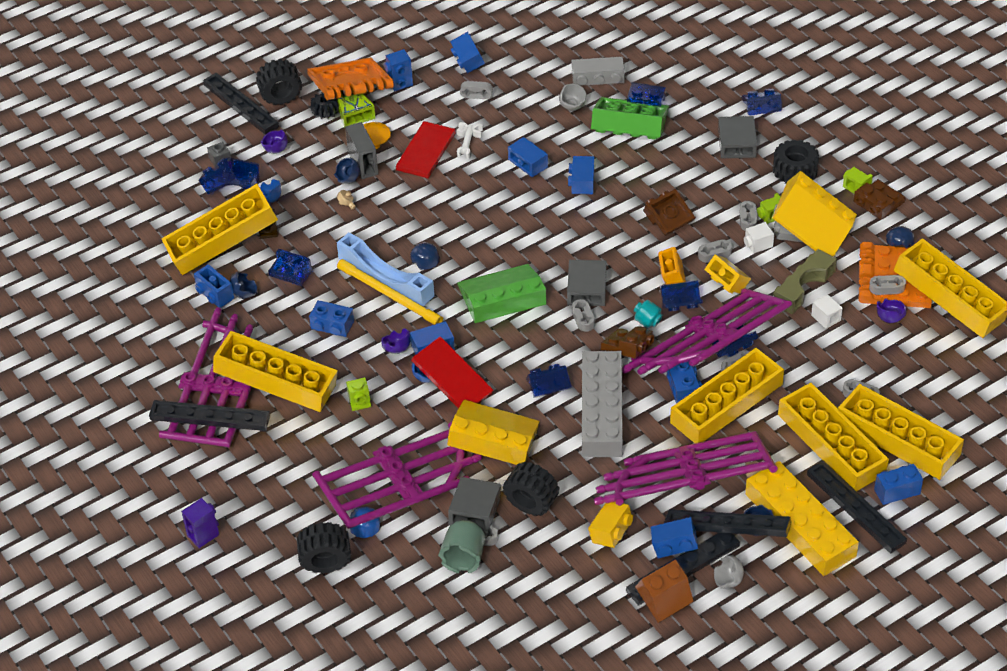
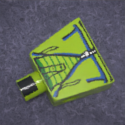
M344 91L341 93V98H338V105L344 128L375 119L374 105L364 94L354 95L351 93V96L347 97Z

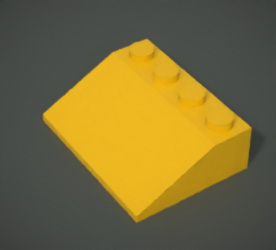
M800 171L787 181L772 219L814 251L819 249L834 257L851 230L857 214Z
M463 400L449 429L447 445L517 465L518 463L526 462L540 421Z

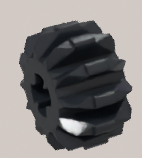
M322 92L320 95L315 94V97L311 98L310 109L315 118L320 117L321 120L323 118L329 119V117H335V114L339 113L338 98L326 100Z

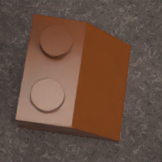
M676 560L641 579L635 586L658 623L694 602L688 577Z

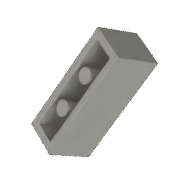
M623 57L572 60L573 84L584 86L624 83Z

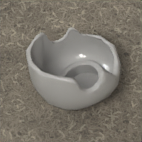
M567 84L560 93V104L567 110L576 111L584 105L586 92L578 84Z
M733 555L721 558L722 564L714 569V579L717 586L720 588L738 586L744 575V567L741 560Z

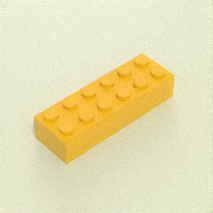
M255 184L163 237L162 241L179 272L184 275L278 221V218L258 184Z
M923 238L899 256L893 271L904 277L910 284L981 338L987 336L1006 320V300Z
M233 331L229 332L213 359L214 373L321 412L337 381L338 370Z
M755 348L672 406L670 423L695 444L704 442L782 386L784 369L759 349Z
M812 383L779 400L778 416L856 492L876 481L877 474L887 471L889 459Z
M861 384L838 407L873 444L911 465L915 464L917 468L941 480L961 455L964 439Z
M780 461L775 463L777 466L776 472L771 473L769 469H765L747 478L745 495L756 506L763 505L765 508L771 509L773 516L791 517V526L786 538L823 576L856 558L859 542Z

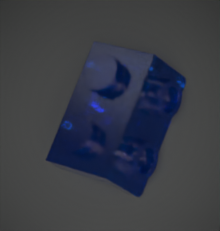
M631 82L627 102L662 106V102L665 101V87Z
M765 89L762 93L749 91L747 95H742V100L747 105V114L749 116L782 111L781 94L774 89Z
M232 157L227 160L223 158L216 163L217 166L213 168L209 166L202 171L203 174L198 181L207 194L216 191L237 178L232 169L236 163Z
M227 157L225 159V169L218 175V182L248 189L259 181L260 165Z
M277 249V259L268 270L269 276L302 286L312 272L310 258Z
M698 280L660 285L662 307L668 308V311L680 310V306H687V309L698 308V304L703 303L702 299H700Z
M756 331L745 334L716 352L718 358L725 355L728 358L739 353L737 349L741 347L746 349L754 345L753 341L759 337ZM717 340V341H715L714 343H712V346H713L714 344L718 343L719 340Z
M554 364L549 366L547 370L541 371V368L531 370L526 380L527 382L529 381L533 398L571 389L572 386L566 365Z

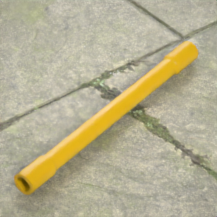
M344 259L339 260L337 268L344 273L369 285L420 315L433 325L443 321V317L434 311L414 302L356 268L355 265Z

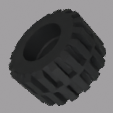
M271 60L270 63L266 62L264 67L261 66L259 68L260 71H257L256 82L260 95L267 103L284 105V103L288 104L291 100H295L296 96H299L300 90H302V81L296 66L292 62L289 63V60Z
M793 139L792 141L787 140L784 143H780L774 152V176L786 184L788 180L801 171L814 180L818 172V150L815 149L814 145H810L809 142H803V140L796 141V139Z
M530 462L518 463L503 485V493L507 496V500L518 510L533 516L546 514L560 490L558 482L552 474L541 466Z
M320 522L312 524L310 527H305L303 531H300L297 537L300 566L307 571L320 574L331 573L345 567L348 564L347 562L351 560L350 538L346 528L331 522Z

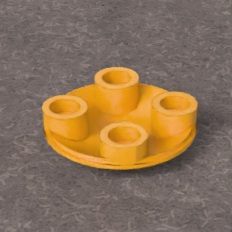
M369 122L363 124L376 149L380 148V145L391 137L389 127L383 123Z

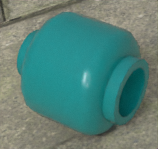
M649 300L643 303L639 302L633 310L636 313L635 320L646 328L656 327L663 316L661 308Z

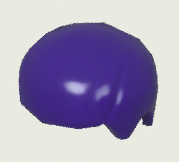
M283 130L271 131L263 137L261 144L268 153L277 154L286 149L288 138Z
M885 298L881 304L877 301V315L883 322L896 323L905 317L906 306L902 301Z
M403 328L401 333L393 330L390 335L384 336L381 339L382 348L391 354H400L406 351L410 346V331L406 328Z

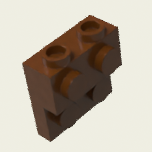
M877 179L872 184L865 183L854 193L853 202L882 220L902 205L906 197Z
M676 189L670 192L668 190L663 192L657 199L651 198L645 203L643 209L653 225L657 224L664 236L691 223L696 218Z
M643 326L634 327L629 332L626 329H617L601 342L600 350L621 351V355L636 359L653 345V331L647 330Z

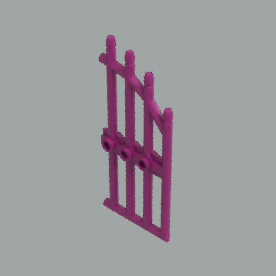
M743 288L741 295L703 318L700 315L692 317L688 321L689 324L685 326V329L638 356L636 359L631 358V362L622 367V372L628 373L631 369L641 364H645V366L643 365L637 370L639 375L645 374L656 366H660L658 371L661 374L680 363L689 362L690 366H695L792 306V302ZM752 298L751 300L747 301L746 303L742 304L738 308L734 309L733 311L729 312L728 314L724 315L723 317L714 322V319L723 315L724 313L736 307L745 300ZM764 301V303H762L761 305L757 306L753 310L749 311L748 313L744 314L743 316H741L740 318L736 319L735 321L731 322L726 326V323H728L729 321L733 320L734 318L746 312L750 308ZM774 305H777V306L774 307L773 309L769 310V311L766 312L765 314H763V315H761L760 317L756 318L755 320H753L752 322L748 323L747 325H745L744 327L740 328L739 330L736 329V328L740 327L741 325H743L744 323L748 322L749 320L753 319V318L756 317L757 315L761 314V313L764 312L765 310L769 309L770 307H772V306H774ZM693 332L695 333V334H693L692 336H690L689 338H687V339H685L684 341L680 342L679 344L675 345V346L672 347L671 349H669V350H667L666 352L662 353L661 355L657 356L656 358H652V357H654L655 355L659 354L660 352L664 351L665 349L669 348V347L672 346L673 344H675V343H677L678 341L682 340L683 338L687 337V336L690 335L691 333H693ZM703 337H707L678 356H674ZM719 340L718 343L714 344L710 348L702 350L710 344L714 343L715 341Z
M217 307L210 321L203 320L202 327L207 328L191 371L184 372L181 376L178 387L183 389L179 402L187 403L191 391L195 390L202 391L198 404L206 405L209 394L217 393L221 394L217 406L225 407L228 396L232 395L240 396L236 408L244 409L252 386L228 377H218L217 373L213 372V365L208 375L198 374L214 331L224 333L221 344L230 331L236 332L234 329L238 321V315L233 314L227 327L220 325L218 320L221 315V308ZM247 325L244 336L251 337L253 325ZM170 422L167 431L160 430L159 438L230 447L237 428H228L225 438L222 439L214 437L217 429L216 426H209L206 435L200 436L194 435L198 425L190 424L185 434L176 432L179 423Z
M449 430L394 450L391 445L380 447L372 453L374 455L372 458L323 476L319 471H315L312 476L346 528L349 529L457 488L460 481L457 477L461 469L479 462L482 456L475 454L464 458L465 450L449 446L406 463H402L398 457L447 439ZM456 453V462L416 477H412L408 471ZM376 464H380L384 470L333 490L327 484V482ZM450 473L443 485L424 492L418 486L420 483ZM389 478L394 484L341 504L337 499L340 495ZM399 492L403 497V500L353 519L346 512Z
M752 431L634 456V458H626L623 461L625 466H629L628 468L603 475L604 481L618 479L617 482L595 487L596 493H605L606 491H615V493L594 498V504L601 505L603 503L616 502L620 506L624 503L625 499L690 486V488L695 490H701L705 488V485L711 484L710 481L769 469L771 473L777 471V466L758 433ZM748 440H752V441H753V442H751V443L736 445V446H732V447H727V448H722V449H718V450L703 452V453H699V454H696V453H695L696 451H701V450L711 449V448H715V447L730 445V444L739 443V442H744V441H748ZM756 449L759 451L703 464L700 462ZM675 456V459L647 464L649 461ZM760 459L764 460V462L754 463L707 474L705 472L713 469L728 467ZM680 466L679 469L629 479L630 476ZM685 476L684 479L623 491L624 488Z

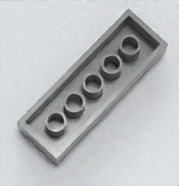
M582 351V457H622L621 351Z

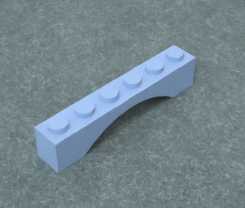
M350 232L337 242L339 259H344L355 265L356 268L421 306L427 304L434 297L433 280L421 273H406L390 266L380 259L362 239Z

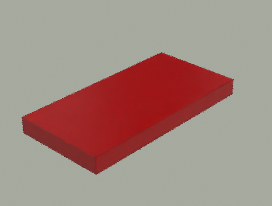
M423 121L396 164V170L429 178L455 136L456 129Z
M441 336L412 357L411 361L458 409L463 400L479 404L493 393V389Z

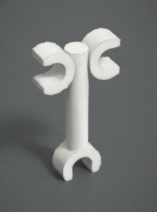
M459 122L457 135H465L462 147L457 149V157L460 158L461 154H466L467 159H469L471 156L469 149L471 137L473 135L476 138H480L483 125L469 124L467 126L466 123Z

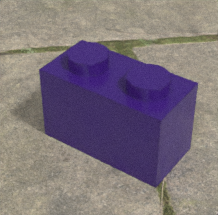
M200 498L181 511L187 536L198 548L219 536L217 527L219 523L215 518L216 510L211 503L207 504L203 498Z

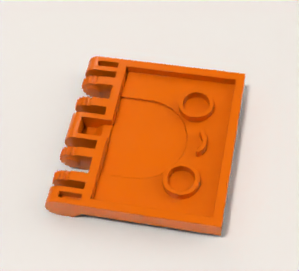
M371 57L307 69L308 76L324 93L326 100H332L335 97L341 98V90L348 97L351 96V93L358 95L366 93L367 90L373 92L374 85L379 90L384 88L390 89L394 86L392 78Z
M862 242L860 244L859 302L877 304V301H879L881 304L886 298L888 300L902 301L906 307L931 308L932 299L907 280L904 292L899 294L875 295L869 290L872 277L899 275L893 270L899 256L909 247L874 245L872 242Z

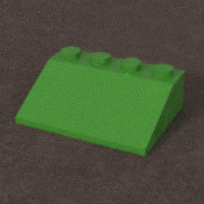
M601 97L593 107L591 129H595L599 133L612 131L616 135L628 133L632 137L644 135L649 139H657L663 133L669 105Z
M529 264L457 282L474 323L546 305V288L540 276Z

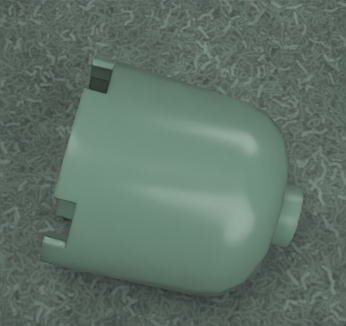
M459 520L451 524L445 534L438 554L442 559L441 564L455 573H459L460 570H468V573L476 571L479 567L485 544L483 530L479 525L468 520Z

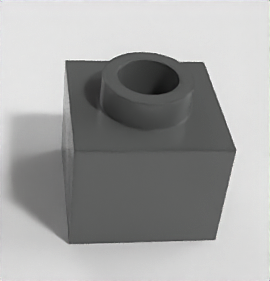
M224 142L207 147L209 159L215 168L232 162L230 151Z

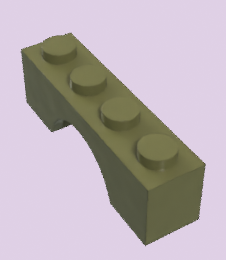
M818 249L813 254H810L807 260L802 265L800 264L796 271L789 275L781 286L776 287L773 293L774 297L791 301L792 306L785 311L793 315L804 302L805 291L801 286L812 281L826 282L835 273L837 259Z

